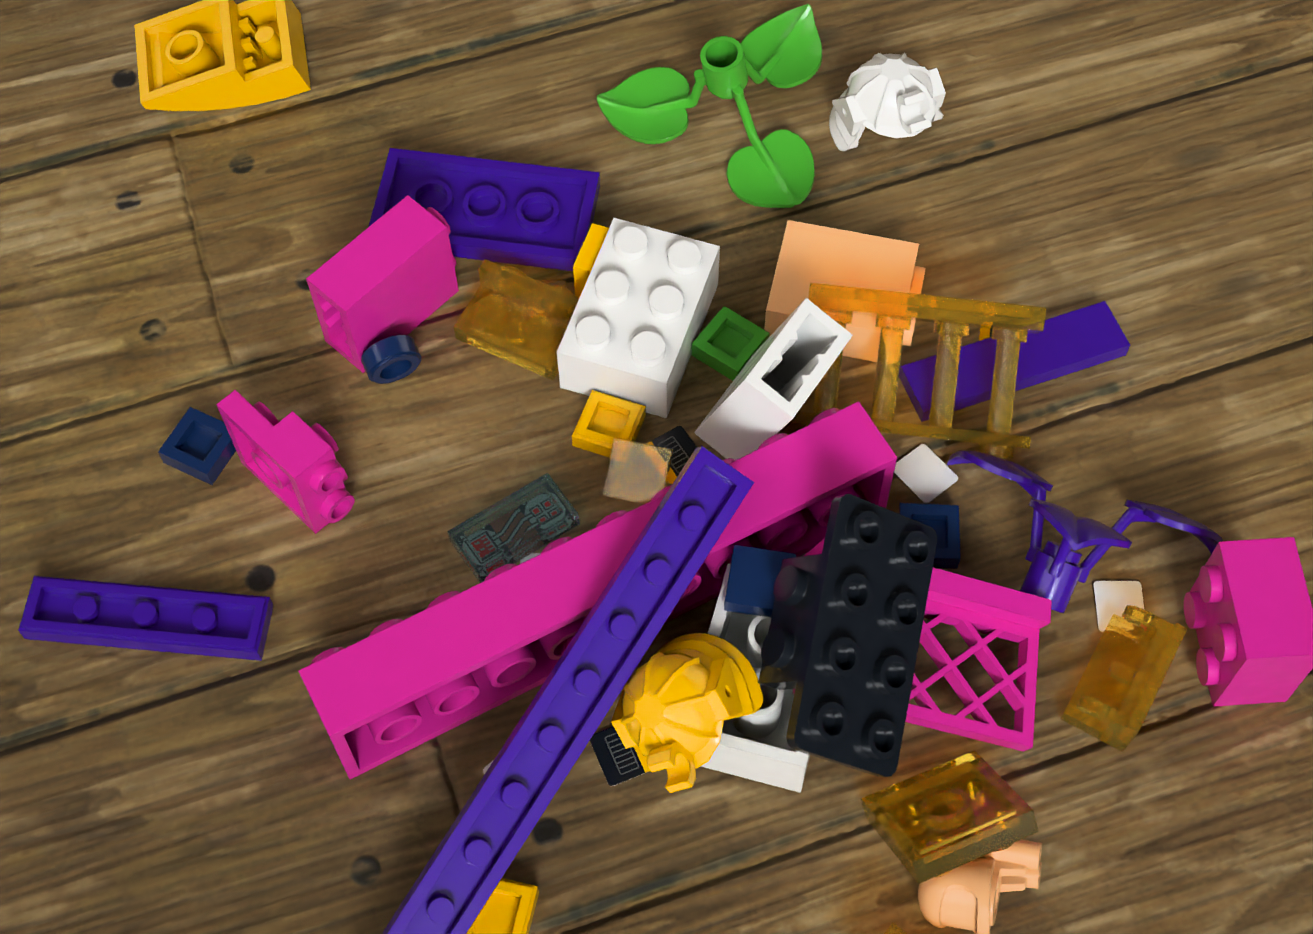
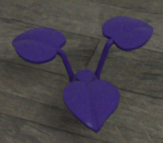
M960 450L953 453L947 462V466L974 463L996 475L1016 481L1033 497L1029 502V506L1033 507L1031 541L1025 557L1026 560L1032 563L1020 591L1052 600L1051 610L1057 612H1065L1077 582H1086L1090 570L1111 546L1130 549L1132 541L1123 536L1122 533L1132 522H1158L1190 532L1208 548L1211 554L1218 542L1223 541L1222 537L1212 529L1176 511L1155 504L1126 499L1124 506L1129 508L1112 528L1094 519L1076 517L1070 510L1046 502V490L1051 492L1052 484L1017 463L990 454ZM1045 518L1063 536L1061 544L1048 540L1043 550L1041 547ZM1096 545L1084 561L1078 564L1082 553L1076 550Z

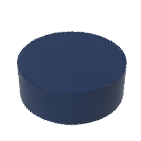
M395 335L382 339L370 346L363 353L361 362L370 381L386 384L405 378L415 371L421 362V355L411 336Z

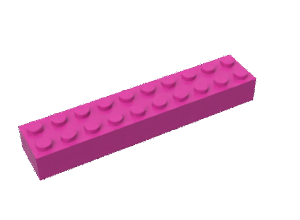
M859 401L841 410L838 408L828 409L816 416L810 425L789 435L786 433L776 434L765 440L756 451L742 458L723 460L752 480L754 484L666 622L719 596L727 565L731 564L734 545L793 553L798 557L810 551L825 538L831 504L836 496L852 494L886 508L897 456ZM672 485L660 490L653 496L650 502L629 512L620 510L607 515L597 524L596 528L575 538L562 537L551 542L542 550L540 555L519 565L506 564L493 570L485 578L484 582L461 593L459 591H451L438 596L428 605L427 609L405 620L392 619L380 624L370 633L369 637L346 648L334 647L325 650L317 655L309 666L298 670L349 779L351 780L543 684Z

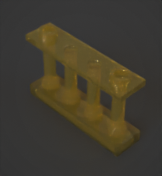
M810 283L808 299L845 329L846 324H852L853 314L876 317L875 327L881 328L871 420L880 432L979 443L978 452L1002 458L1013 459L1014 447L1030 449L1031 437L1010 435L1020 344L1027 343L1028 333L1036 334L1044 331L1046 307ZM911 321L934 323L933 333L939 334L928 426L894 422L904 330H910ZM969 327L992 329L991 339L997 340L986 432L952 428L962 337H968ZM843 350L816 386L813 413L798 411L795 415L794 423L806 424L808 426L820 413L831 408H837Z

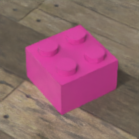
M1285 537L1218 542L1205 566L1201 567L1199 576L1191 590L1184 597L1185 620L1190 629H1196L1200 647L1196 655V669L1199 681L1203 686L1209 687L1213 707L1286 702L1313 669V608L1295 538Z

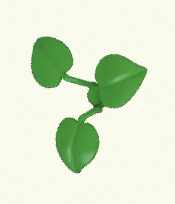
M809 4L794 8L770 19L750 32L741 43L728 36H719L709 40L701 50L700 59L703 69H698L694 72L695 83L691 94L689 83L681 73L672 68L655 67L640 71L624 80L615 88L597 95V102L602 113L617 131L636 142L660 144L671 141L686 131L689 124L686 109L693 108L698 104L704 85H706L713 95L721 99H735L748 139L752 146L736 151L730 158L726 174L729 186L739 199L758 207L791 208L801 204L813 187L815 167L809 146L799 135L785 129L776 130L761 141L755 129L743 91L747 85L748 76L755 84H761L766 79L777 88H791L808 81L815 75L822 62V44L815 25L813 11Z

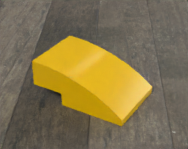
M202 0L134 25L140 103L145 109L163 111L231 109L279 100L311 90L301 13L292 0H247L236 4L234 0Z

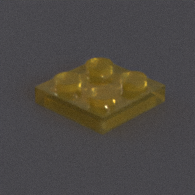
M975 750L861 798L866 819L918 884L934 877L944 876L954 868L991 852L1007 849L1014 842L1039 832L1034 810Z

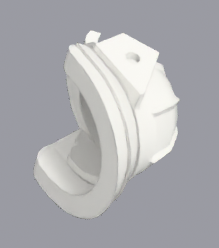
M905 53L902 55L875 54L871 60L862 64L856 71L851 73L847 81L849 87L839 98L832 100L833 108L830 113L829 128L831 136L840 151H847L858 147L859 139L865 127L879 135L896 139L917 135L931 127V122L943 119L944 116L939 107H942L946 92L938 69L927 70L916 61L907 57Z

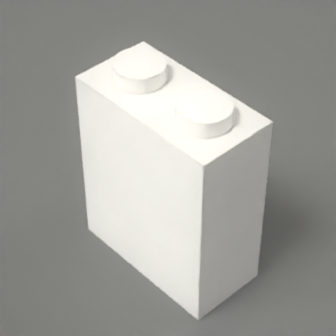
M805 298L751 356L694 433L726 459L732 458L737 460L756 451L765 440L776 435L795 417L853 335L808 298Z

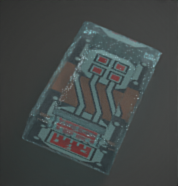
M546 473L447 532L454 548L479 583H482L493 570L506 564H515L580 525L578 512L550 475Z

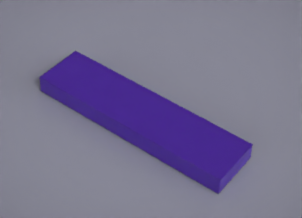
M1106 301L902 365L899 378L921 422L1126 356L1130 343Z
M34 576L18 631L24 639L262 661L274 605L270 597Z

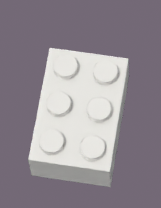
M613 218L557 350L560 388L590 396L591 391L595 390L646 406V413L667 418L691 357L692 343L699 336L718 286L720 246Z
M728 564L708 634L723 638L737 647L748 659L759 680L762 665L761 648L768 634L771 618L724 610L731 564ZM760 684L763 694L761 708L750 715L724 720L720 743L710 760L701 767L801 793L810 755L793 750L787 743L786 735L794 699L793 689L777 690Z

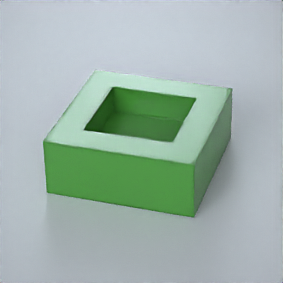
M723 306L693 341L691 355L733 381L751 356L769 338L770 333Z

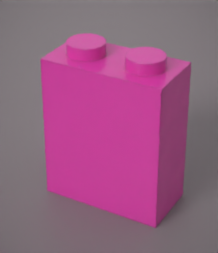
M408 195L306 278L325 341L362 373L365 372V369L361 362V357L370 346L391 336L408 335L459 291L455 272L456 260L452 254L449 238L451 233L449 224L437 210L432 207L425 209Z

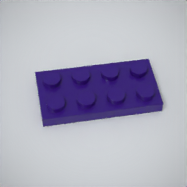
M390 148L369 226L408 195L425 209L432 207L445 218L451 230L449 238L454 257L573 271L575 260L594 220L600 190V172Z

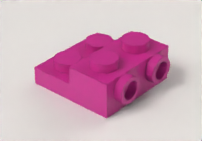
M236 390L216 404L241 463L315 534L328 523L338 522L349 513L355 499L346 490L344 481L348 479V475L336 460L335 453L339 451L337 443L320 424L314 423L309 427L293 411L279 422L262 402L258 401L252 406Z

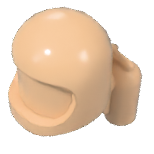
M994 834L986 838V840L982 839L979 841V850H977L975 857L954 854L936 857L926 865L920 877L918 886L920 911L928 922L938 928L949 926L971 930L975 934H990V928L994 925L997 915L1000 892L1039 888L1042 862H1040L1042 843Z

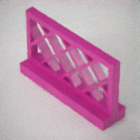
M825 538L804 556L822 554ZM933 567L924 618L931 619V621L925 623L923 620L920 643L939 670L922 682L914 674L909 701L913 698L917 705L908 704L905 722L1023 752L1033 748L1039 631L1051 623L1052 600ZM940 622L953 625L969 646L967 650L951 660L930 630ZM979 633H983V634H987V635L982 638ZM996 637L1019 643L1017 668L1009 674L1006 673L987 646ZM973 654L995 683V685L978 697L956 667ZM943 676L965 706L954 715L941 712L926 691L927 687ZM999 691L1015 711L1014 730L998 726L983 705L984 702ZM968 714H971L974 720L964 717H966Z

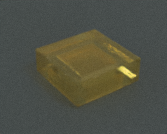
M614 438L603 496L641 504L650 502L653 496L667 485L673 449Z

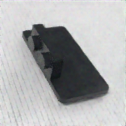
M852 494L839 495L833 499L822 554L788 558L782 561L781 571L774 584L775 601L769 631L761 648L762 665L758 683L777 690L795 689L786 735L787 743L793 750L874 776L890 777L896 772L935 558L937 534L930 526Z

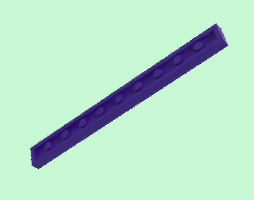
M703 446L697 447L382 934H466L751 489L754 484L752 480Z

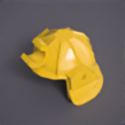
M691 633L679 636L666 643L655 655L651 656L647 663L634 672L622 690L611 723L626 749L638 746L643 756H648L647 767L652 773L663 769L667 770L668 779L665 788L669 793L693 787L696 780L695 769L710 760L720 743L724 720L743 717L757 712L763 704V694L752 665L737 647L715 635Z

